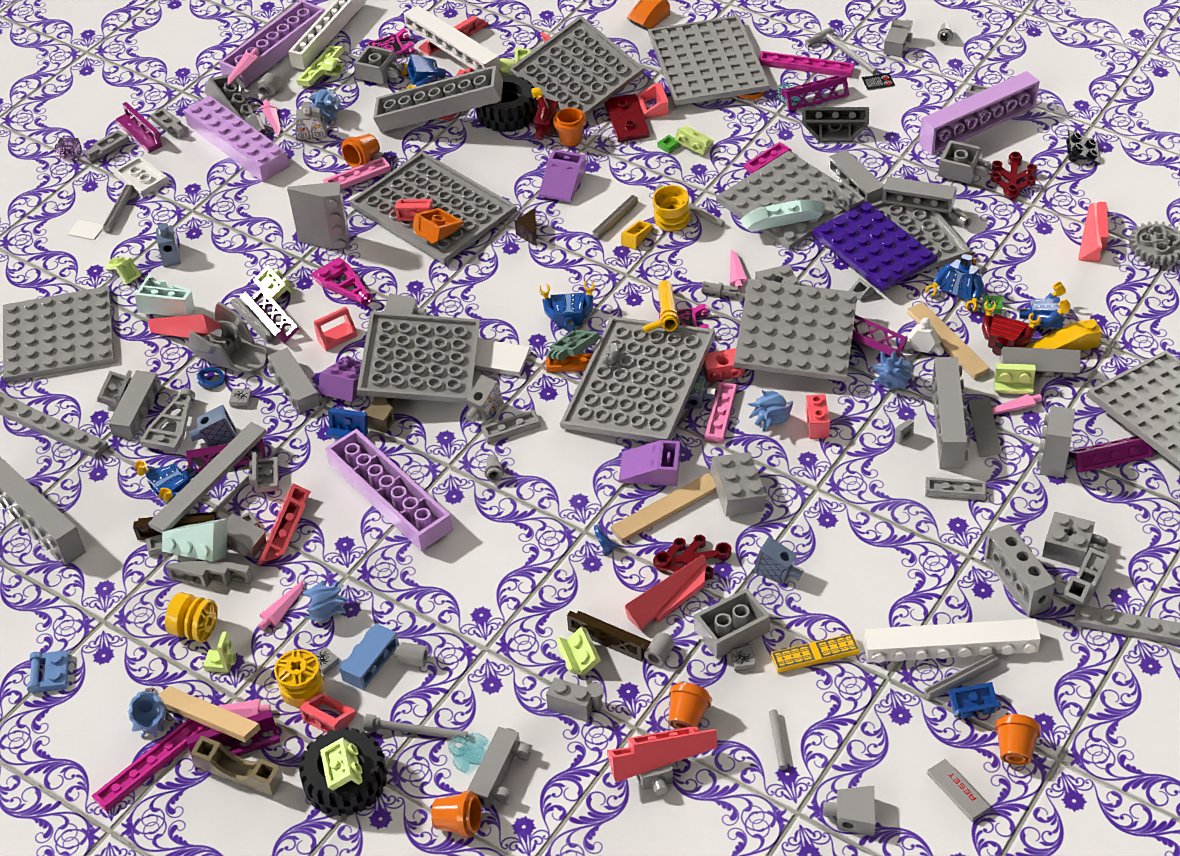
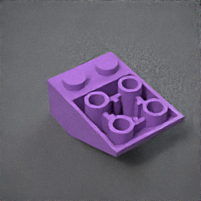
M554 149L548 159L538 196L571 202L586 172V156L584 154Z
M344 357L320 372L318 394L351 402L359 398L357 386L362 361L355 360L353 357Z
M659 440L623 451L618 482L677 486L681 458L680 441Z

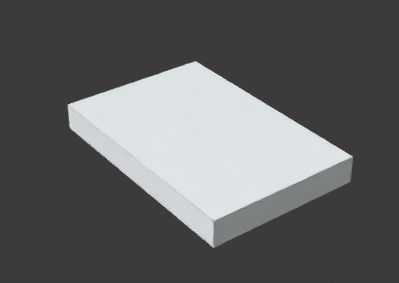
M141 156L113 171L114 176L124 184L133 185L134 191L141 197L169 182V178Z
M478 339L474 370L520 377L529 356L530 347Z

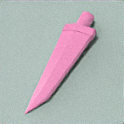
M253 49L251 53H244L229 75L228 85L259 59L257 57L259 53L257 49Z
M264 100V105L260 106V109L278 136L281 127L277 107L270 104L269 100Z
M731 250L729 283L730 286L739 287V291H741L743 283L747 282V277L738 254Z
M1026 394L992 407L993 415L1034 407L1037 402L1042 401L1041 394L1034 396Z
M304 579L260 614V617L263 619L258 624L260 630L264 631L269 625L276 627L279 624L280 620L303 591Z
M260 699L218 706L245 718L271 710V705H261Z

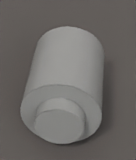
M657 633L644 653L645 659L655 666H662L675 645L672 637L667 633Z
M402 642L396 648L395 658L402 664L425 667L428 660V646Z

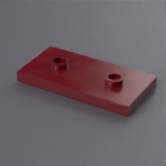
M636 94L612 97L604 102L618 142L650 137V132Z

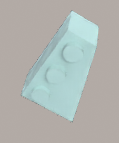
M149 275L134 294L137 310L140 313L176 317L190 315L194 310L192 290L175 284L172 286L167 285L163 280L155 281Z
M228 518L176 527L162 532V552L211 562L226 557Z

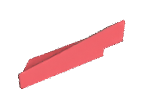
M473 15L453 28L469 37L489 24ZM428 40L418 47L419 50L427 55H431L441 49Z
M1107 202L1091 203L1089 205L1078 257L1080 261L1099 262L1101 250H1106L1109 237Z
M204 314L148 319L151 333L189 338L191 331L202 337L221 328L220 323Z
M294 483L292 484L284 498L256 565L260 566L264 562L283 557L306 506L304 502L311 491Z
M701 555L625 605L627 618L642 631L653 619L659 623L704 588L707 568L705 556Z
M686 727L628 738L629 748L607 750L613 778L616 782L715 749L718 746L716 729L699 731V727Z

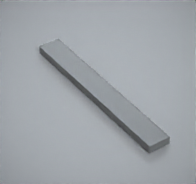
M250 422L149 522L150 528L160 533L170 530L267 434L266 429Z

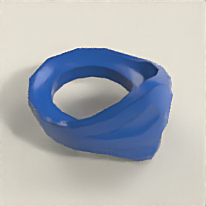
M214 367L204 368L197 374V383L205 388L219 387L225 380L223 372ZM215 372L219 374L220 380L216 382L205 379L204 374Z
M598 524L594 526L596 537L603 548L602 554L614 550L618 545L604 535Z

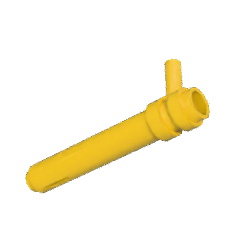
M663 280L658 284L661 308L660 319L642 326L644 333L660 327L666 331H674L679 325L672 284L667 280Z

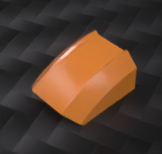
M639 0L628 14L627 19L652 29L670 15V4L667 0Z
M435 208L415 214L413 229L416 236L419 235L433 244L451 235L464 222L440 208Z

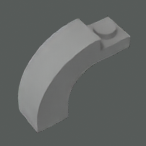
M1090 547L1077 575H1071L1063 592V597L1086 606L1102 579V574L1110 559V555Z

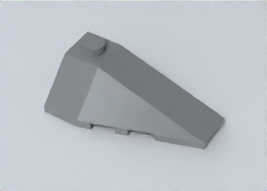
M230 74L209 78L204 92L207 97H213L246 122V118L253 114V111L248 103V95L245 94V86L238 77L229 85L228 77Z

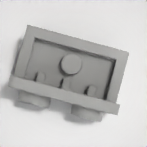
M832 180L827 182V195L845 210L849 211L865 202V198L846 182L842 181L838 184H835Z
M128 370L126 376L109 371L97 397V402L117 408L132 379V371Z
M253 452L252 460H249V468L252 471V474H249L250 486H254L255 493L279 491L278 457L258 459L257 453Z

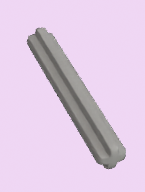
M126 184L102 226L103 231L110 233L134 191L133 185Z
M631 195L592 231V236L599 239L638 203V197Z
M235 297L231 300L233 308L264 341L269 342L273 339V333L240 298Z
M991 654L925 688L924 695L928 700H933L950 689H954L999 665V659L995 654Z

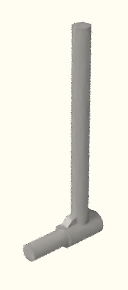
M831 27L805 40L807 46L817 41L828 40L873 75L878 71L874 66L833 36L834 30Z

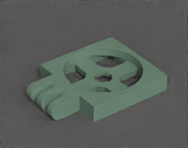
M574 329L550 345V351L547 352L546 356L548 359L563 360L567 356H576L601 338L598 332Z

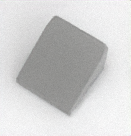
M861 278L849 289V291L858 292L857 299L861 302L876 292L871 285Z

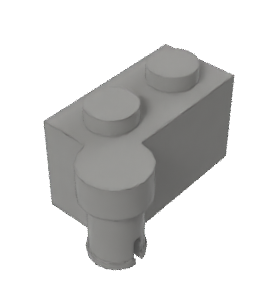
M893 18L891 28L884 41V54L898 57L903 56L904 52L908 50L909 42L912 41L913 33H911L913 20Z
M232 513L228 518L227 547H231L241 555L253 559L266 543V531Z
M554 677L546 693L547 708L588 722L593 706L594 711L600 710L603 706V687L599 683H591L584 687Z

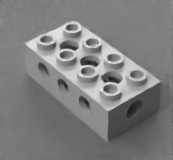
M1010 524L989 531L984 559L1026 615L1031 617L1050 609L1056 582L1054 577L1045 570L1043 563L1034 556L1030 546L1024 543L1019 532L1014 530Z

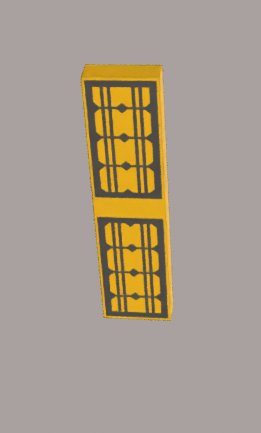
M853 633L774 651L771 652V658L777 673H782L859 654V647Z

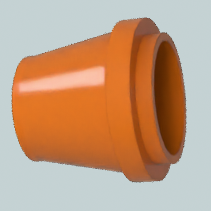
M571 107L558 111L553 116V125L557 129L560 142L566 146H575L582 141L583 128L586 124L584 112Z
M372 134L349 137L342 142V156L348 165L355 168L368 163L378 154L380 145Z
M680 682L672 685L669 691L668 724L675 729L698 727L706 710L711 707L712 697L709 695V692L692 683Z
M1008 714L1002 716L995 722L1000 759L1013 765L1029 764L1037 738L1041 735L1040 724L1026 715Z
M463 791L459 795L436 798L434 800L431 820L436 830L460 834L464 838L473 837L479 830L482 809L480 800L473 791Z

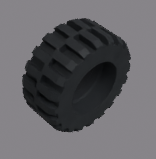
M516 75L501 76L503 79L501 101L476 108V114L479 122L488 129L491 128L496 132L497 130L513 132L516 129H523L524 126L527 127L534 120L537 113V98H533L531 89L535 87L527 79L516 77Z
M346 727L339 728L338 731L329 730L327 734L317 736L315 742L311 741L306 747L307 751H304L301 755L299 775L308 801H311L312 806L316 809H321V812L325 814L333 812V816H341V814L346 813L348 816L353 815V812L358 810L361 812L366 809L365 806L368 804L371 806L376 802V796L380 797L384 791L383 787L386 786L387 768L383 751L379 747L377 740L370 737V734L365 731L360 733L359 729L351 728V730H347ZM344 738L349 743H353L358 750L357 758L358 763L362 766L361 777L363 782L358 785L351 780L339 788L331 790L327 786L320 750Z

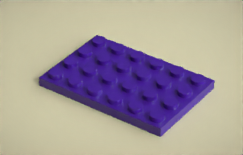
M868 201L813 229V235L882 292L937 262V256Z

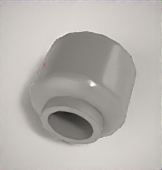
M266 73L258 82L259 91L264 96H274L282 85L280 78L273 73Z

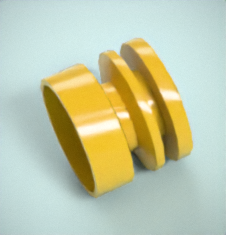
M668 185L659 188L653 194L654 220L660 229L673 232L681 230L690 222L689 195L684 188L677 185Z
M184 592L177 593L171 599L166 610V632L170 635L181 638L186 637L189 640H195L200 643L205 642L211 636L216 625L218 616L216 602L203 597L197 598Z
M292 650L278 659L275 664L274 673L281 697L288 705L301 707L307 700L324 692L325 685L319 662L312 652Z

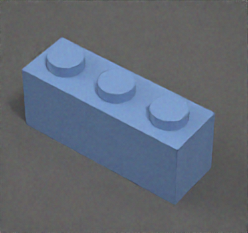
M375 623L366 632L362 641L353 648L350 656L341 663L339 669L342 681L364 690L393 654L397 646H399L397 632Z

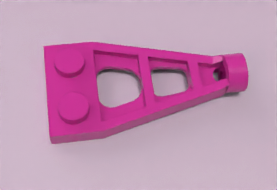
M340 257L311 273L312 279L322 287L358 303L360 302L362 305H368L373 299V295L365 289L351 266ZM343 274L348 278L340 284L332 282ZM353 284L357 287L352 291L346 290V288Z

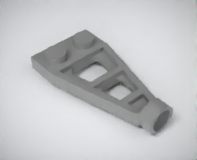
M188 388L182 389L180 394L148 426L140 440L142 447L177 452L184 439L191 404L196 396L192 390ZM175 408L183 410L181 417L170 414ZM166 422L177 424L174 432L160 430V428Z

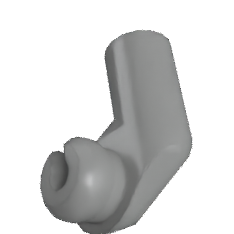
M617 343L610 344V355L605 354L603 356L602 363L604 365L611 366L615 363L619 356V346Z

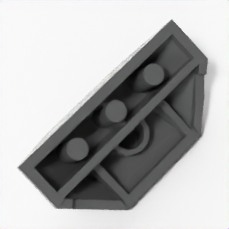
M802 107V124L818 142H852L869 125V107Z

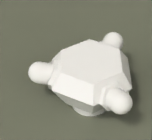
M923 318L921 323L917 324L907 336L908 340L904 349L908 350L911 348L914 351L928 354L935 352L937 355L944 353L935 328L931 327L932 325L928 318Z

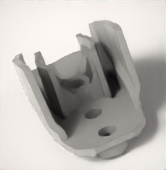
M218 302L215 307V321L221 324V328L202 337L191 331L189 338L185 339V345L191 352L225 368L243 373H251L264 368L266 364L267 349L255 342L240 315L221 302Z

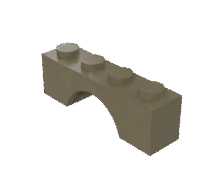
M373 398L369 408H366L364 411L367 413L368 428L387 433L395 421L393 407L390 404L397 398Z
M200 736L190 753L195 767L272 797L283 779L279 765L261 758L258 761L242 759L228 751L221 743L204 736Z

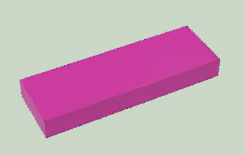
M779 142L745 163L744 169L752 174L787 151L792 152V149Z

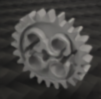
M1148 221L1147 225L1141 223V227L1136 226V229L1132 230L1130 234V251L1135 252L1134 256L1140 255L1139 260L1145 258L1146 263L1153 261V265L1157 262L1161 266H1163L1164 262L1170 265L1171 261L1176 264L1177 260H1180V231H1178V226L1172 228L1171 223L1167 226L1165 222L1158 224L1157 221H1155V224H1152L1150 221Z

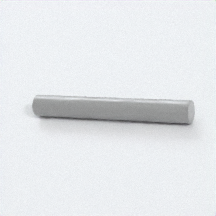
M773 709L769 711L777 761L779 769L785 770L788 768L780 722L777 710Z

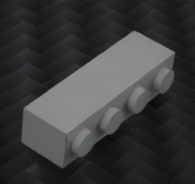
M847 150L829 156L828 170L838 180L846 182L865 198V202L868 201L872 204L883 199V183L878 181Z
M887 177L883 187L882 203L951 213L956 201L957 187Z
M288 347L267 356L269 361L267 368L270 374L274 373L277 385H281L284 396L289 397L292 408L296 407L300 414L320 405L317 391Z
M1003 347L1001 349V363L1035 365V376L1036 374H1044V377H1055V374L1063 375V378H1075V375L1080 373L1081 350Z
M136 370L108 423L112 436L134 439L137 432L140 431L141 424L144 418L147 417L148 410L153 405L157 392L161 389V381H159L157 373Z

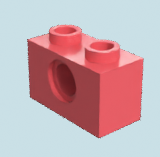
M736 348L707 353L702 365L707 382L744 376L743 368L733 367Z
M806 395L805 412L809 438H829L830 420L826 395Z

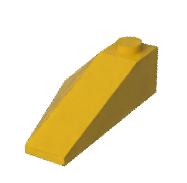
M1095 319L1071 322L1023 348L1089 350L1099 347L1102 330Z

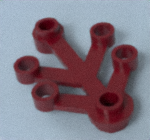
M1016 151L1012 152L1008 157V164L1011 166L1010 173L1002 167L1003 163L996 160L992 162V170L994 172L991 173L990 177L992 182H996L1003 188L1004 196L1010 200L1018 198L1022 189L1033 186L1036 183L1034 174L1037 172V166L1035 164H1028L1026 170L1017 174L1018 166L1022 163V156ZM1001 175L1009 181V184L1001 179ZM1026 177L1024 182L1016 185L1017 181Z
M696 535L694 541L686 550L685 539L676 538L674 544L667 552L661 551L655 555L653 565L658 570L665 571L669 569L675 573L682 568L677 564L683 563L687 565L701 555H704L706 559L718 558L721 561H726L732 555V547L726 542H721L716 545L715 550L695 553L698 548H703L706 545V538L703 535ZM685 550L681 555L674 556L677 551ZM707 566L706 572L710 573H705V579L709 580L713 578V568Z

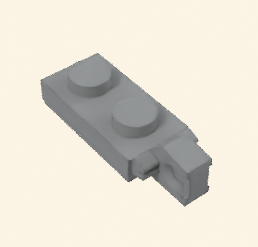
M163 108L150 115L151 120L166 132L174 133L178 138L185 136L181 121Z
M119 130L92 144L93 147L85 152L87 160L93 162L98 160L99 157L109 154L128 143L129 137Z

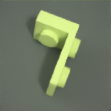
M114 257L108 261L109 264L104 266L106 270L116 269L124 284H129L141 276L131 257Z
M222 632L217 650L209 649L203 665L205 671L229 673L231 666L235 664L236 653L233 652L232 641L229 639L227 632Z

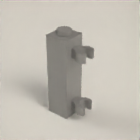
M498 726L467 791H473L480 800L481 807L490 809L494 799L502 804H508L511 797L508 795L510 790L500 786L514 757L517 756L521 760L528 761L531 752H528L530 746L523 743L520 744L519 732L511 728Z

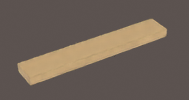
M923 302L908 308L907 314L917 324H920L923 318L930 320L931 327L935 328L940 338V346L951 357H958L959 365H962V368L973 379L989 373L990 367Z
M709 473L701 476L611 526V531L624 543L716 492L713 477Z
M168 686L158 694L163 699L166 709L245 743L261 729L257 722Z

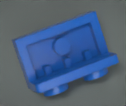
M330 408L328 411L329 429L326 432V437L341 439L355 429L359 430L364 436L367 435V413Z
M992 682L950 689L948 691L954 717L961 716L962 719L974 717V713L982 712L983 715L996 713V709L1001 706L1000 701L997 702Z

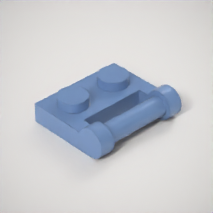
M68 651L32 652L29 658L31 673L30 681L27 684V691L39 693L67 689ZM45 663L44 682H39L40 664Z

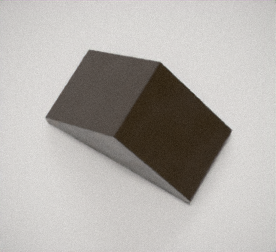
M535 209L530 210L515 221L516 235L532 245H537Z

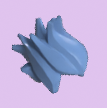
M321 89L308 98L312 101V108H320L327 125H329V118L331 117L334 120H338L336 113L339 112L341 101L333 90Z
M895 351L892 352L891 358H885L884 352H881V365H872L879 374V377L874 379L873 382H877L887 389L899 387L904 391L908 380L913 377L914 369L912 364L903 358H898Z
M762 390L763 396L756 399L755 402L748 403V405L756 407L749 418L758 415L755 424L758 426L763 422L762 431H765L766 427L769 429L773 424L785 423L790 417L793 401L787 403L781 394L773 390Z
M322 580L319 584L303 591V595L312 598L310 606L306 610L311 616H305V618L313 621H325L334 614H346L345 609L340 604L344 603V601H349V598L338 595L344 584L338 586L339 582L336 581L329 587Z
M151 691L138 692L132 698L129 704L130 708L127 711L129 720L133 723L132 731H141V738L148 732L157 737V730L164 731L162 724L165 716L168 715L165 703L157 693Z

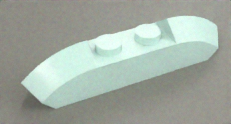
M796 200L765 206L747 213L741 218L740 222L747 230L753 232L814 220L823 215L825 204L816 200Z

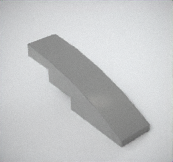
M187 561L170 563L166 566L170 580L207 588L210 582L229 586L231 581L250 585L253 580L250 566L230 562Z

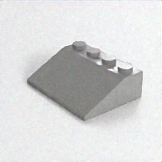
M340 182L287 187L299 242L332 250L350 248V233Z

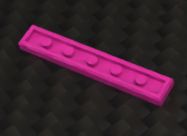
M761 51L758 59L763 66L835 76L844 75L852 78L855 69L854 63Z
M187 719L92 795L93 800L107 813L188 748L186 737L210 730L211 728L194 720Z

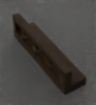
M217 512L185 514L171 529L218 520ZM154 517L138 518V521H134L133 529L137 540H145L146 538L162 534L149 526V522Z
M579 610L577 613L569 611L567 614L569 631L575 633L580 627L586 628L592 641L640 662L645 658L644 653L651 641Z

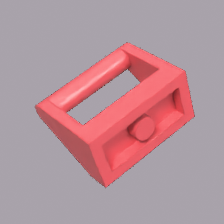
M661 83L653 84L636 96L644 118L669 115L668 100ZM656 98L657 104L647 110L644 100Z
M399 199L395 205L397 221H414L415 214L433 209L434 200Z
M343 307L313 322L317 341L325 351L358 336L347 307ZM344 315V323L325 332L322 331V325Z
M320 693L307 700L299 708L304 722L325 733L332 729L338 731L339 728L347 727L357 715V710L324 693ZM324 703L344 714L334 718L318 708Z

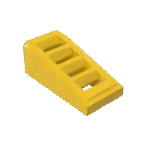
M638 220L621 233V245L636 249L653 229V225Z

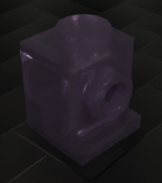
M59 138L58 143L55 145V153L59 154L62 159L78 161L82 153L79 138Z

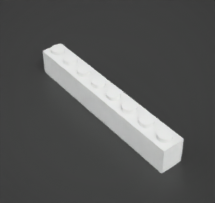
M335 0L288 51L291 67L305 70L366 3V0Z
M417 5L404 13L406 27L476 71L495 65L498 70L500 69V59L497 54L472 40L456 28H453L426 9Z
M1036 619L864 629L863 643L867 663H881L884 661L900 662L904 660L945 659L949 657L965 658L968 656H989L991 654H1030L1038 652L1041 638Z

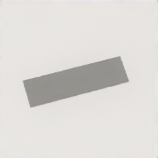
M990 397L969 401L980 457L1002 454Z

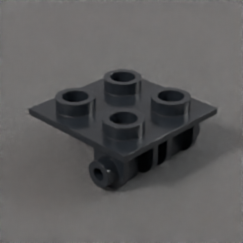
M1068 130L1066 143L1069 161L1074 163L1081 156L1100 164L1097 141L1087 138L1078 132Z

